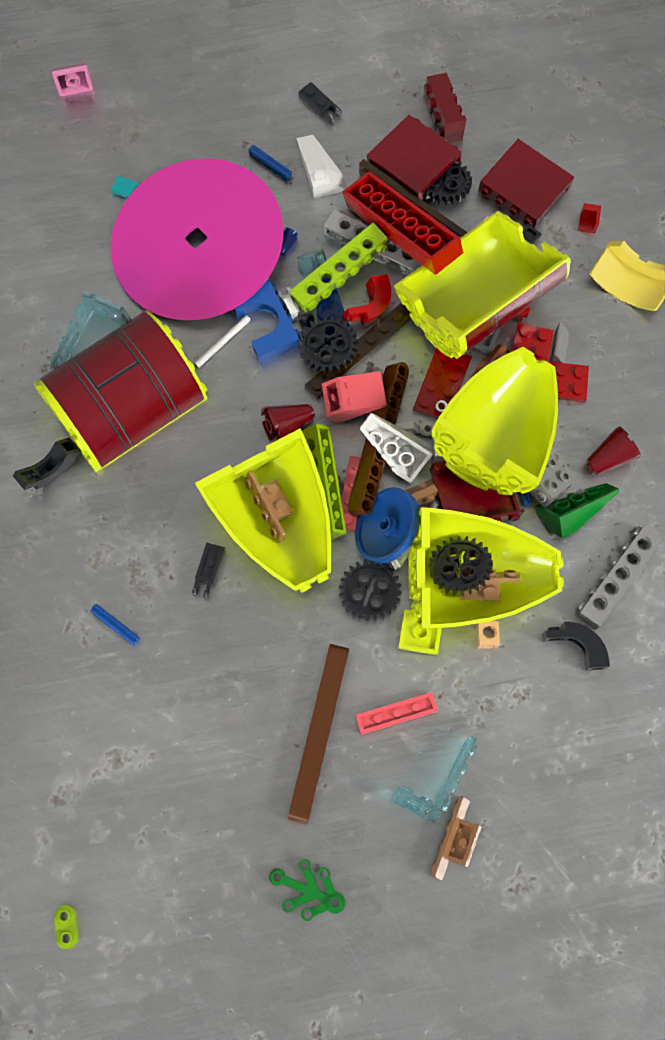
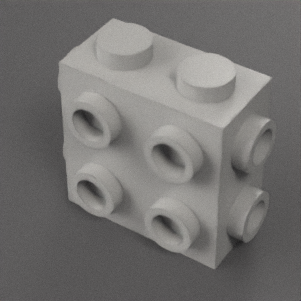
M550 454L539 485L530 493L545 508L566 492L576 480Z

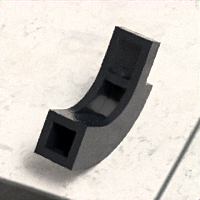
M70 437L55 441L50 452L41 461L30 467L15 471L13 477L24 490L32 487L36 490L40 489L61 476L73 464L81 450Z
M565 621L561 625V630L560 627H549L542 634L543 642L569 641L576 644L584 655L586 671L606 670L610 667L605 644L593 630L585 625Z

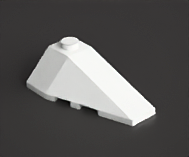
M314 135L296 138L313 199L342 193L347 188L343 174Z
M370 413L360 426V430L379 451L394 473L409 483L413 481L433 455L429 444L373 413Z

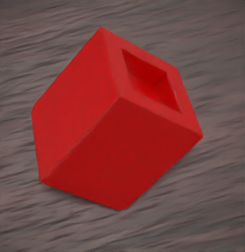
M583 204L580 211L578 231L596 233L600 222V205Z

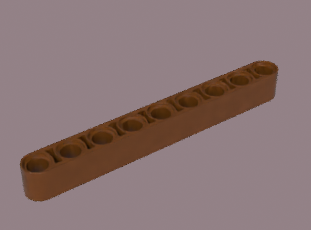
M405 362L386 366L382 380L387 406L373 411V414L396 425L409 376V367ZM367 437L348 502V511L353 516L366 515L373 511L386 460L382 458L379 451L371 444Z
M334 644L329 646L287 820L308 825L349 648Z

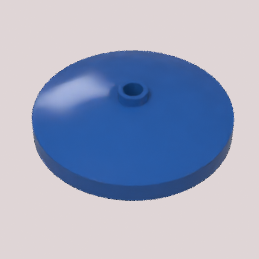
M397 487L384 489L377 493L373 511L370 514L359 515L355 540L357 548L363 557L372 562L383 564L394 561L409 548L416 536L420 522L418 503L409 492Z

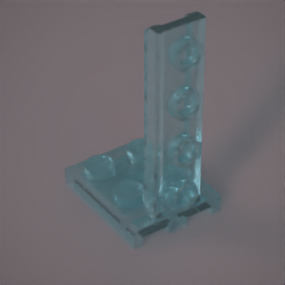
M84 290L81 296L83 302L77 307L73 321L69 322L65 336L60 339L59 348L52 355L50 365L55 369L70 358L93 311L98 316L104 319L106 317L111 318L114 323L122 326V324L131 320L124 307Z
M470 736L464 742L435 805H432V801L424 796L419 798L414 795V791L405 786L402 788L398 786L390 801L434 824L441 817L443 811H447L451 800L448 798L451 792H456L460 784L457 779L460 774L464 775L469 765L466 763L468 756H473L477 748L474 745L476 738Z

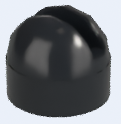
M304 313L300 316V325L311 328L310 322H315L314 315Z

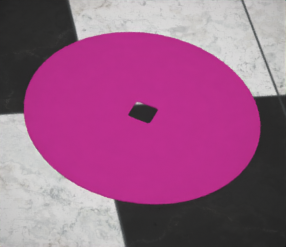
M202 158L170 165L143 181L121 207L111 236V260L115 274L126 293L137 304L156 315L175 320L189 321L202 320L224 314L251 298L263 286L274 270L283 243L282 214L275 196L263 180L250 170L236 163L226 160ZM198 227L208 238L194 249L185 240V237Z

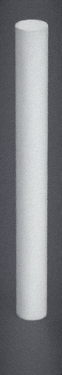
M245 315L196 360L194 365L200 368L247 325L251 319Z

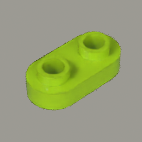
M62 905L54 913L56 942L60 948L70 949L79 940L77 912L71 905ZM63 912H66L68 914V918L66 920H63L61 918ZM65 934L70 936L69 942L64 941L63 937Z

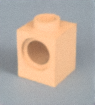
M499 621L478 623L476 625L477 649L498 648L500 645ZM483 630H491L493 636L486 637L483 634Z

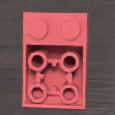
M380 371L337 377L322 383L327 417L337 424L387 406Z

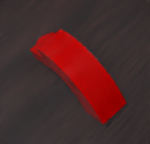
M388 274L371 276L365 284L369 295V304L347 308L342 315L343 322L356 323L361 321L362 326H366L379 318L389 305L392 289Z

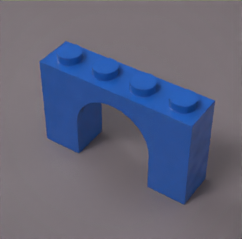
M269 279L251 298L233 309L237 319L256 311H268L278 319V325L271 333L251 341L252 349L260 364L300 346L299 339H301L298 329L294 330L292 326L294 324L292 317L285 312L286 307L283 300L278 299V291L274 284L271 285Z

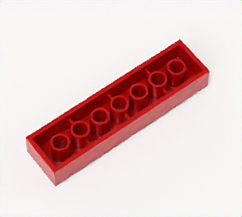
M370 171L342 191L346 205L350 210L368 224L374 223L390 241L434 275H437L464 253L459 236Z

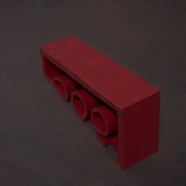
M447 73L427 76L426 84H424V93L429 98L428 106L433 111L432 118L434 124H437V134L443 136L449 143L462 141L467 119L465 115L462 116L461 105H457L456 93L453 94V86Z

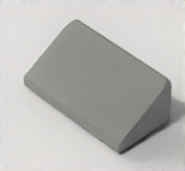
M559 323L555 331L551 362L565 363L569 332L563 323Z

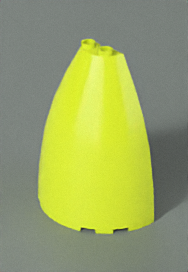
M521 347L488 364L471 377L446 406L432 430V437L435 440L434 448L438 456H442L446 460L445 465L467 483L485 491L492 489L497 490L502 495H512L513 492L524 494L534 490L542 479L556 434L558 388L555 366L545 360H536L533 352L525 347Z
M298 429L265 446L267 450L234 467L229 465L195 484L212 512L232 539L271 575L293 590H300L302 593L312 588L310 584L316 581L320 584L329 579L328 574L331 573V533L325 491L301 429ZM252 470L259 485L277 480L294 511L291 516L278 520L286 534L280 543L272 537L269 525L263 520L260 508L255 505L252 493L245 486L244 480L248 471Z
M424 507L418 511L420 515L419 527L413 540L414 544L409 549L408 588L409 599L414 601L411 606L413 618L418 619L416 625L419 628L457 627L494 621L517 614L562 591L564 578L559 574V569L563 568L561 551L539 538L514 526L488 517L453 510ZM458 536L461 537V540L468 536L469 541L476 538V544L483 542V548L488 547V553H491V560H493L492 569L496 570V572L515 570L520 573V582H500V601L460 600V591H457L454 596L452 590L445 593V587L439 589L438 584L433 583V578L430 577L428 568L432 551H437V545L443 547V540L449 543L450 537L454 541H457ZM465 551L462 552L461 564L463 563V555Z

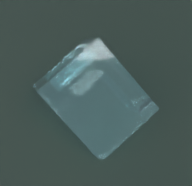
M323 249L308 252L297 257L303 275L312 273L327 261Z

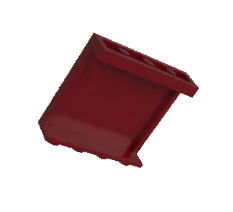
M408 115L367 154V161L423 200V192L455 161L459 164L461 163V151L457 146L447 142L443 136L436 134L432 128L422 124L418 118Z
M517 139L482 178L478 191L484 197L494 201L497 206L507 210L510 215L520 219L525 225L530 224L536 228L538 221L561 194L571 188L575 177L520 139Z
M446 460L433 463L430 468L433 483L438 490L437 497L441 509L488 517L500 522L509 520V522L517 521L525 512L524 509L519 508L515 492L512 495H502L497 490L488 489V491L477 488L454 474L445 465Z

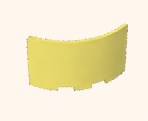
M609 241L590 271V276L605 291L619 300L641 309L658 310L665 298V265L649 260L646 263L638 259L640 255L635 253L625 241Z

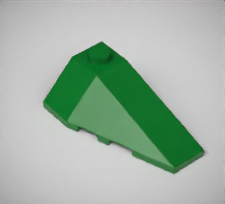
M604 483L586 488L584 493H568L566 498L559 500L557 498L545 508L541 504H537L535 509L548 530L563 538L581 528L620 491L619 488Z

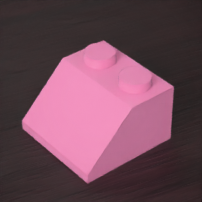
M87 62L52 69V76L60 97L93 90Z

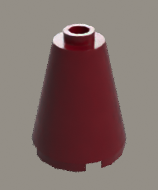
M308 404L266 406L261 409V416L264 415L265 417L262 425L268 439L275 442L313 422L315 412L313 407H310Z
M618 426L586 459L587 464L585 466L591 474L599 475L638 459L641 453L635 442L627 437L629 434L622 427Z

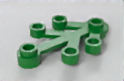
M302 859L298 867L303 872L308 886L287 877L282 869L276 868L270 872L269 880L271 884L275 886L283 884L304 893V895L292 900L286 899L283 901L282 909L286 913H290L295 907L314 899L324 903L312 909H303L301 917L304 921H311L314 916L325 911L333 914L340 913L345 907V898L341 893L335 892L330 879V871L325 867L319 869L318 877L323 880L327 894L318 890L310 869L311 863L307 859ZM303 861H306L309 864V867L306 870H303L301 868V863ZM321 870H326L328 872V876L326 878H322L320 876ZM275 873H279L281 875L280 881H275L273 879ZM334 898L339 900L337 907L331 905V900ZM286 902H291L292 908L290 910L284 908ZM306 910H309L312 914L309 919H306L303 915Z

